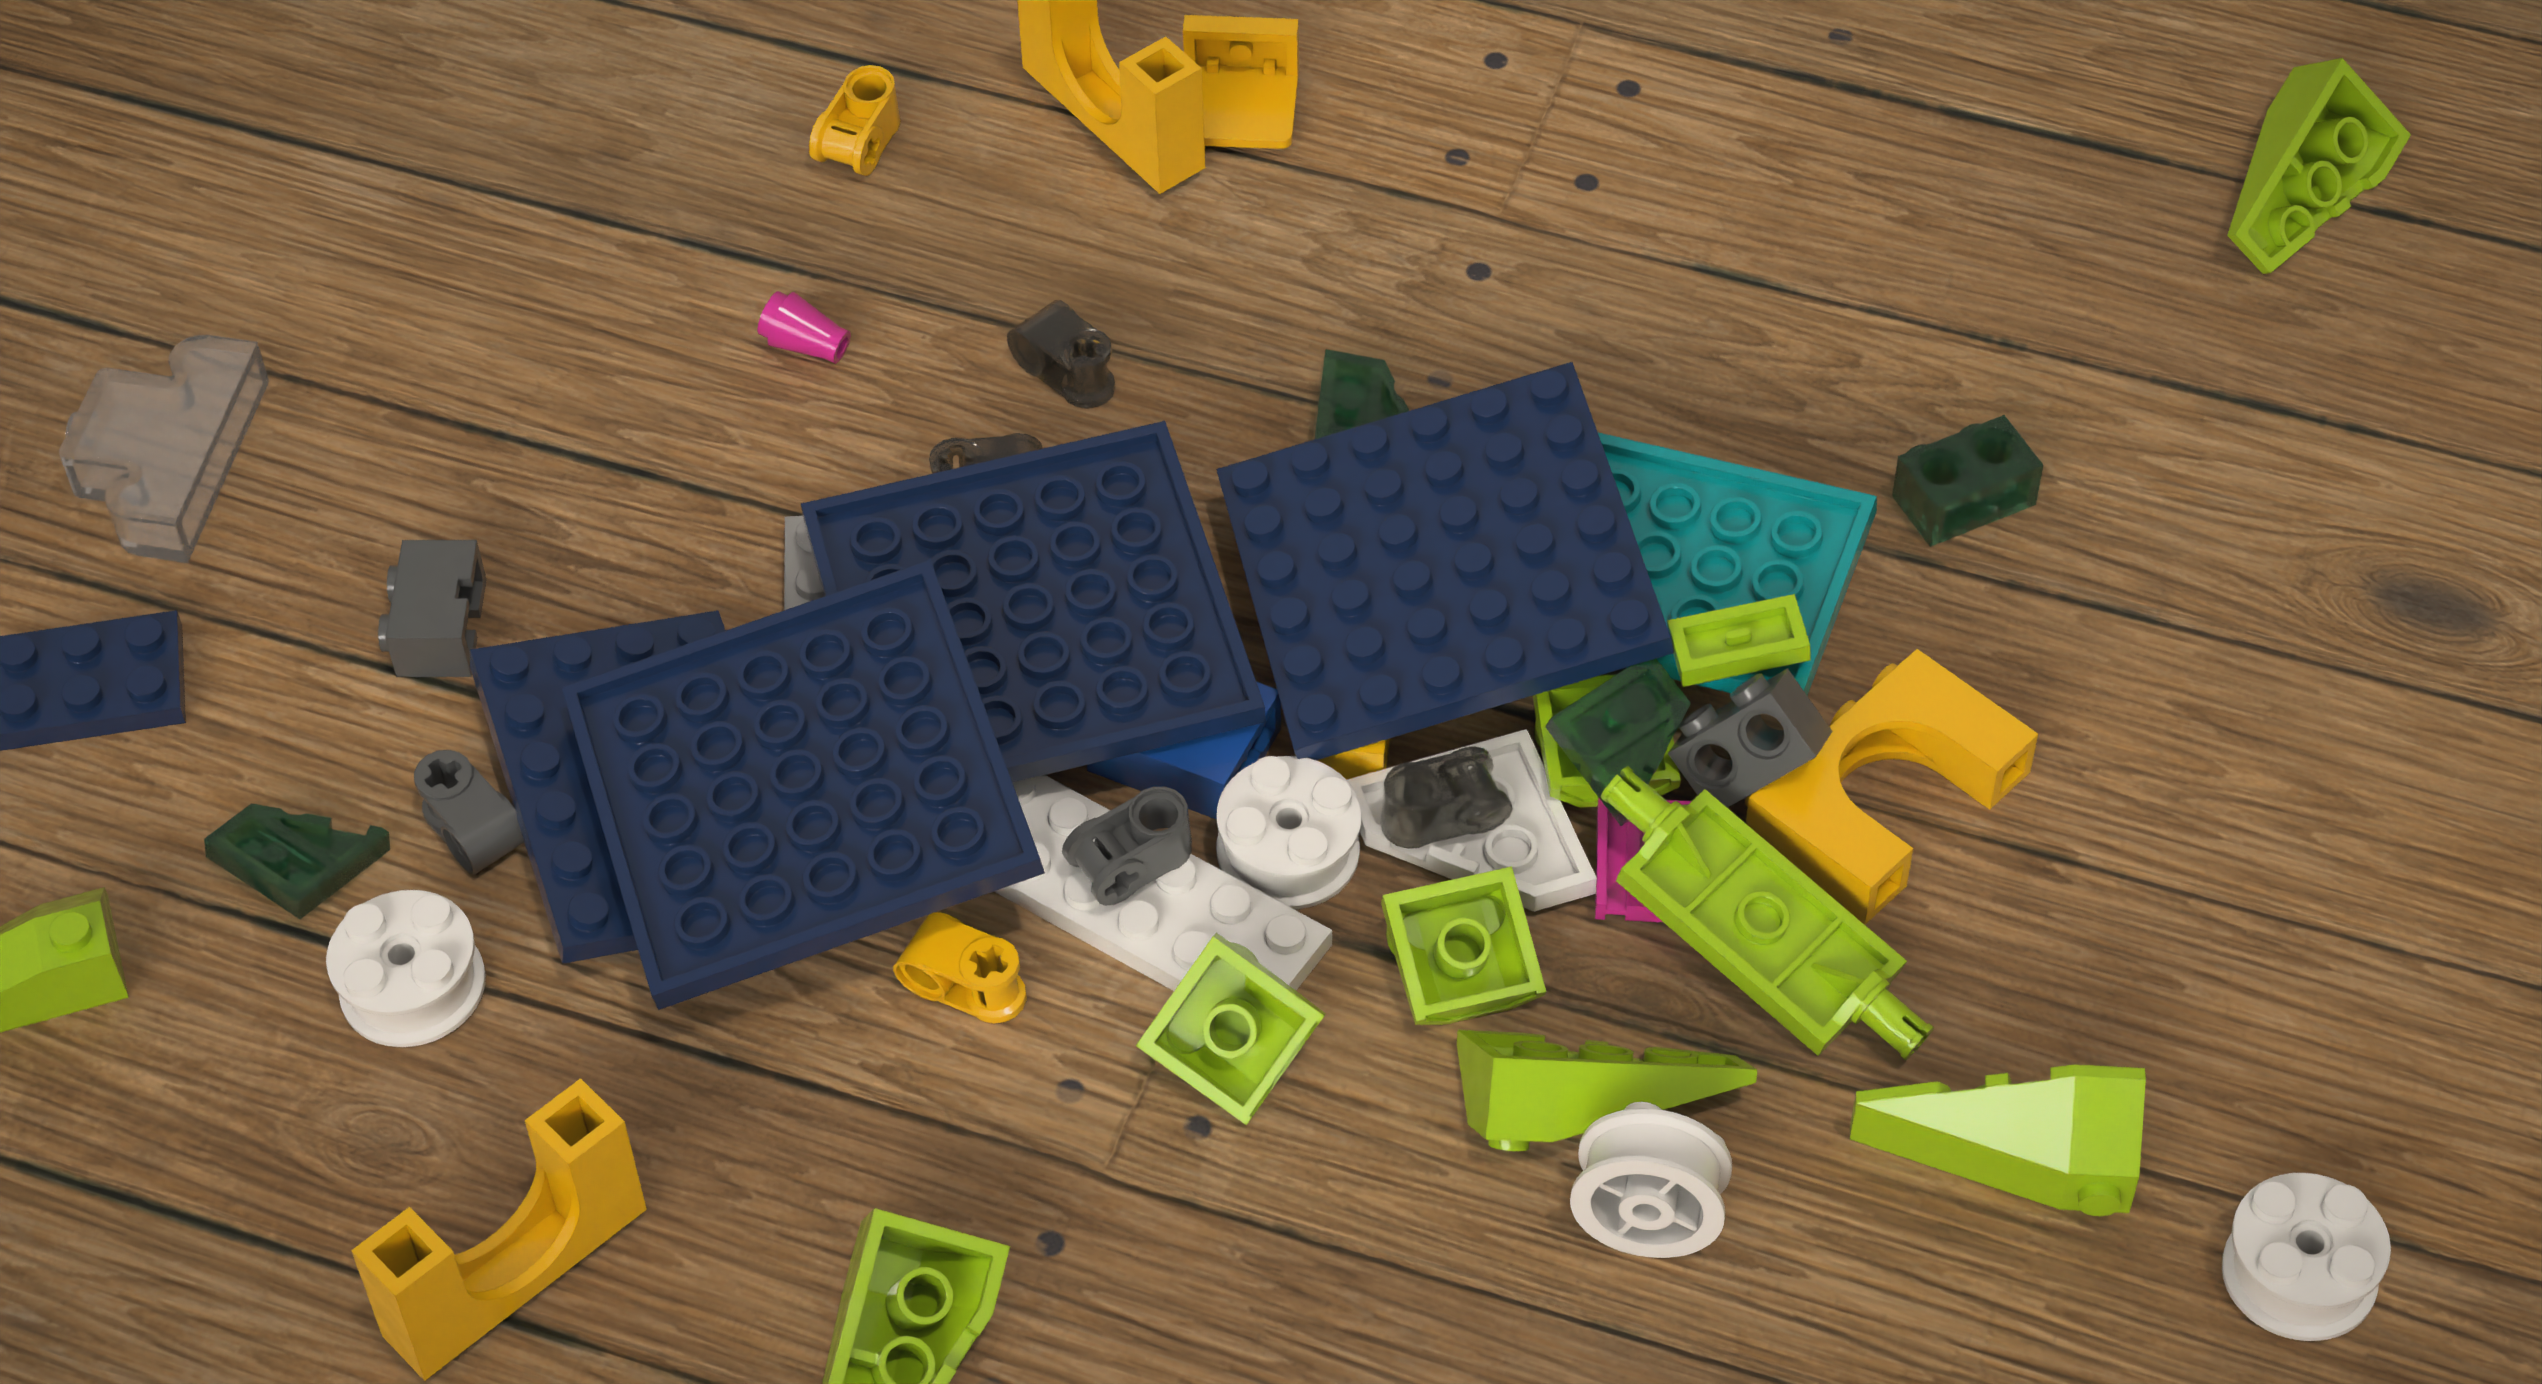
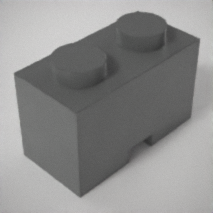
M402 540L398 565H390L387 573V594L391 603L390 613L380 616L378 626L380 650L390 653L396 677H472L470 649H476L478 637L476 630L466 629L468 618H481L487 581L477 540Z

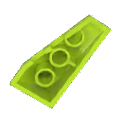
M2343 58L2293 67L2267 110L2227 234L2232 242L2262 274L2272 273L2313 239L2315 231L2332 217H2338L2351 207L2350 202L2364 190L2373 189L2382 182L2411 136Z
M105 887L40 904L0 926V1033L129 998L109 898Z
M1458 1030L1457 1050L1467 1123L1484 1139L1488 1140V1146L1505 1151L1529 1150L1530 1141L1555 1142L1582 1134L1599 1118L1624 1110L1626 1106L1634 1102H1648L1665 1110L1756 1083L1758 1069L1736 1055L1648 1047L1644 1049L1643 1059L1633 1058L1634 1052L1632 1050L1608 1045L1609 1042L1586 1039L1585 1044L1579 1046V1052L1568 1051V1048L1565 1046L1545 1042L1546 1035Z
M2074 1064L2050 1067L2051 1079L2012 1084L2009 1073L1985 1075V1085L1975 1089L1952 1091L1948 1085L1938 1081L1856 1091L1850 1123V1140L2059 1210L2082 1211L2091 1216L2130 1213L2140 1175L2146 1085L2145 1068Z
M874 1208L860 1223L842 1291L822 1384H949L959 1364L994 1313L1010 1246Z

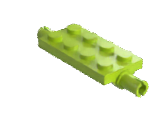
M1629 766L1621 770L1620 775L1622 778L1617 774L1604 789L1601 799L1612 805L1644 833L1642 841L1645 843L1639 852L1621 868L1616 882L1817 1056L1852 1021L1858 1024L1862 1020L1897 1050L1904 1060L1909 1059L1914 1053L1913 1050L1917 1051L1926 1041L1934 1027L1922 1020L1888 990L1891 982L1900 974L1907 960L1711 793L1704 789L1687 805H1681L1678 801L1670 804L1638 777Z

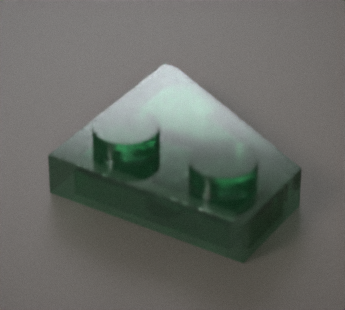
M1325 350L1321 365L1312 440L1409 411L1404 399L1394 389L1395 380L1385 360Z
M1656 658L1629 666L1551 717L1545 727L1612 816L1622 826L1629 820L1612 805L1601 799L1604 789L1617 774L1622 778L1620 772L1627 766L1632 768L1634 773L1645 783L1649 784L1691 703Z
M251 803L204 838L205 854L208 859L298 919H302L390 850L389 832L382 827L370 825L366 835L332 829V818L307 813L292 815L280 808Z

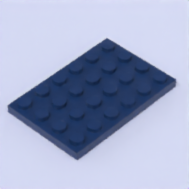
M719 610L470 649V669L511 801L516 810L517 820L562 964L638 950L562 687L726 631Z

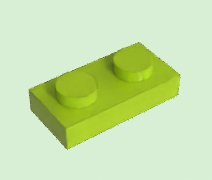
M1795 594L1667 620L1668 631L1674 650L1673 655L1683 687L1811 661L1810 642Z

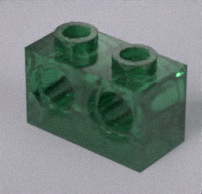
M2002 415L1982 424L1968 425L1959 433L1931 444L1917 445L1905 454L1898 456L1892 497L1931 547L2036 505L2044 465L2007 417Z

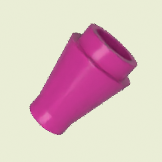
M779 291L775 292L765 305L757 328L759 335L768 338V345L771 347L823 358L834 364L838 363L843 357L851 338L850 331L838 326L795 292L789 295Z

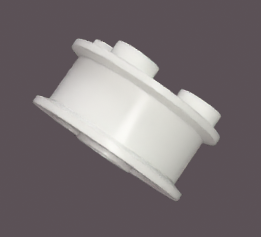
M1267 756L1260 758L1255 763L1238 772L1222 791L1217 806V827L1219 833L1216 846L1217 860L1222 871L1294 910L1316 906L1331 899L1352 879L1358 866L1360 853L1358 836L1361 828V806L1353 787L1339 772L1324 763L1309 758L1297 759L1296 756Z
M400 890L379 895L363 904L354 906L346 913L344 919L336 928L327 949L326 966L328 975L334 989L339 994V1001L345 1018L361 1036L381 1045L412 1047L436 1041L450 1034L472 1015L484 992L486 982L485 966L481 954L475 946L471 924L464 912L455 903L436 893L422 890Z
M1648 1102L1631 1103L1624 1110L1599 1118L1585 1130L1581 1137L1578 1152L1579 1163L1583 1172L1579 1174L1573 1183L1570 1205L1576 1221L1589 1235L1618 1251L1651 1258H1671L1688 1255L1702 1250L1715 1241L1721 1233L1725 1221V1205L1720 1194L1729 1184L1732 1172L1731 1155L1722 1137L1694 1119L1662 1110Z
M2312 1173L2278 1175L2256 1185L2240 1202L2233 1219L2232 1233L2226 1242L2222 1256L2223 1280L2230 1297L2237 1307L2250 1320L2265 1330L2285 1338L2301 1341H2321L2336 1338L2356 1328L2370 1313L2377 1297L2379 1283L2383 1279L2390 1261L2391 1244L2389 1233L2379 1212L2358 1188L2327 1176Z

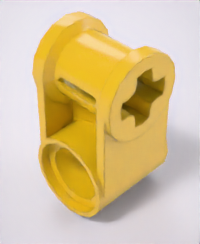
M874 65L861 66L846 76L843 85L828 108L821 113L813 126L809 141L811 159L822 163L828 159L853 166L854 172L863 176H868L873 172L883 150L892 136L898 131L901 123L894 77L887 69Z
M934 912L926 916L893 965V972L896 978L912 993L930 1001H939L975 1016L983 1022L992 1024L1007 1022L1015 1018L1023 1010L1027 1001L1025 984L1018 975L1020 960L1014 945L1003 938L992 936L965 925L960 920L942 912Z

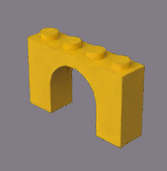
M1017 0L1023 69L1152 188L1161 194L1206 168L1202 68L1165 36L1120 61L1118 69L1106 47L1100 30L1097 0Z
M1916 649L1898 666L1894 663L1886 666L1875 679L1871 690L1857 702L1849 700L1840 707L1829 726L1833 732L1815 758L1746 797L1745 805L1748 807L1746 824L1866 925L1907 887L1914 848L1859 809L1845 793L1841 784L1842 781L1857 768L1871 762L1889 759L1906 760L1919 763L1936 771L1990 810L2031 772L2038 733L1919 649Z
M581 1078L524 1120L536 1160L535 1176L530 1190L515 1213L486 1240L464 1252L454 1255L452 1249L411 1207H408L351 1250L382 1337L424 1381L647 1210L625 1121Z

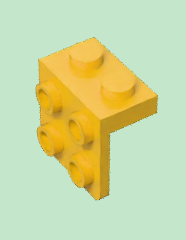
M1184 15V53L1202 68L1205 146L1269 149L1289 147L1293 141L1299 78L1298 19Z

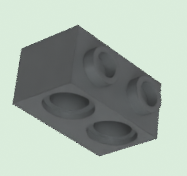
M1788 668L1768 680L1761 673L1751 677L1730 694L1729 697L1732 701L1716 711L1711 704L1704 705L1687 716L1679 724L1678 727L1683 733L1670 749L1668 755L1697 795L1706 789L1728 808L1818 755L1833 731ZM1760 714L1775 717L1782 724L1784 730H1776L1769 727L1763 721ZM1710 744L1719 745L1726 749L1732 760L1723 759L1716 755L1711 749Z

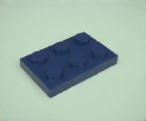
M177 610L0 636V751L186 723L183 628Z

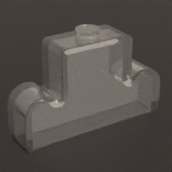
M195 335L186 338L176 344L170 352L168 363L172 376L102 368L97 371L78 412H73L70 415L66 426V437L59 449V455L73 494L78 498L106 502L120 545L128 553L183 563L189 562L269 384L258 342L213 335Z

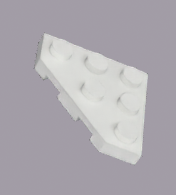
M1527 729L1347 779L1359 799L1361 806L1360 833L1365 845L1450 879L1512 866L1522 905L1524 908L1534 912L1596 894L1597 877L1561 801L1550 797L1543 762Z

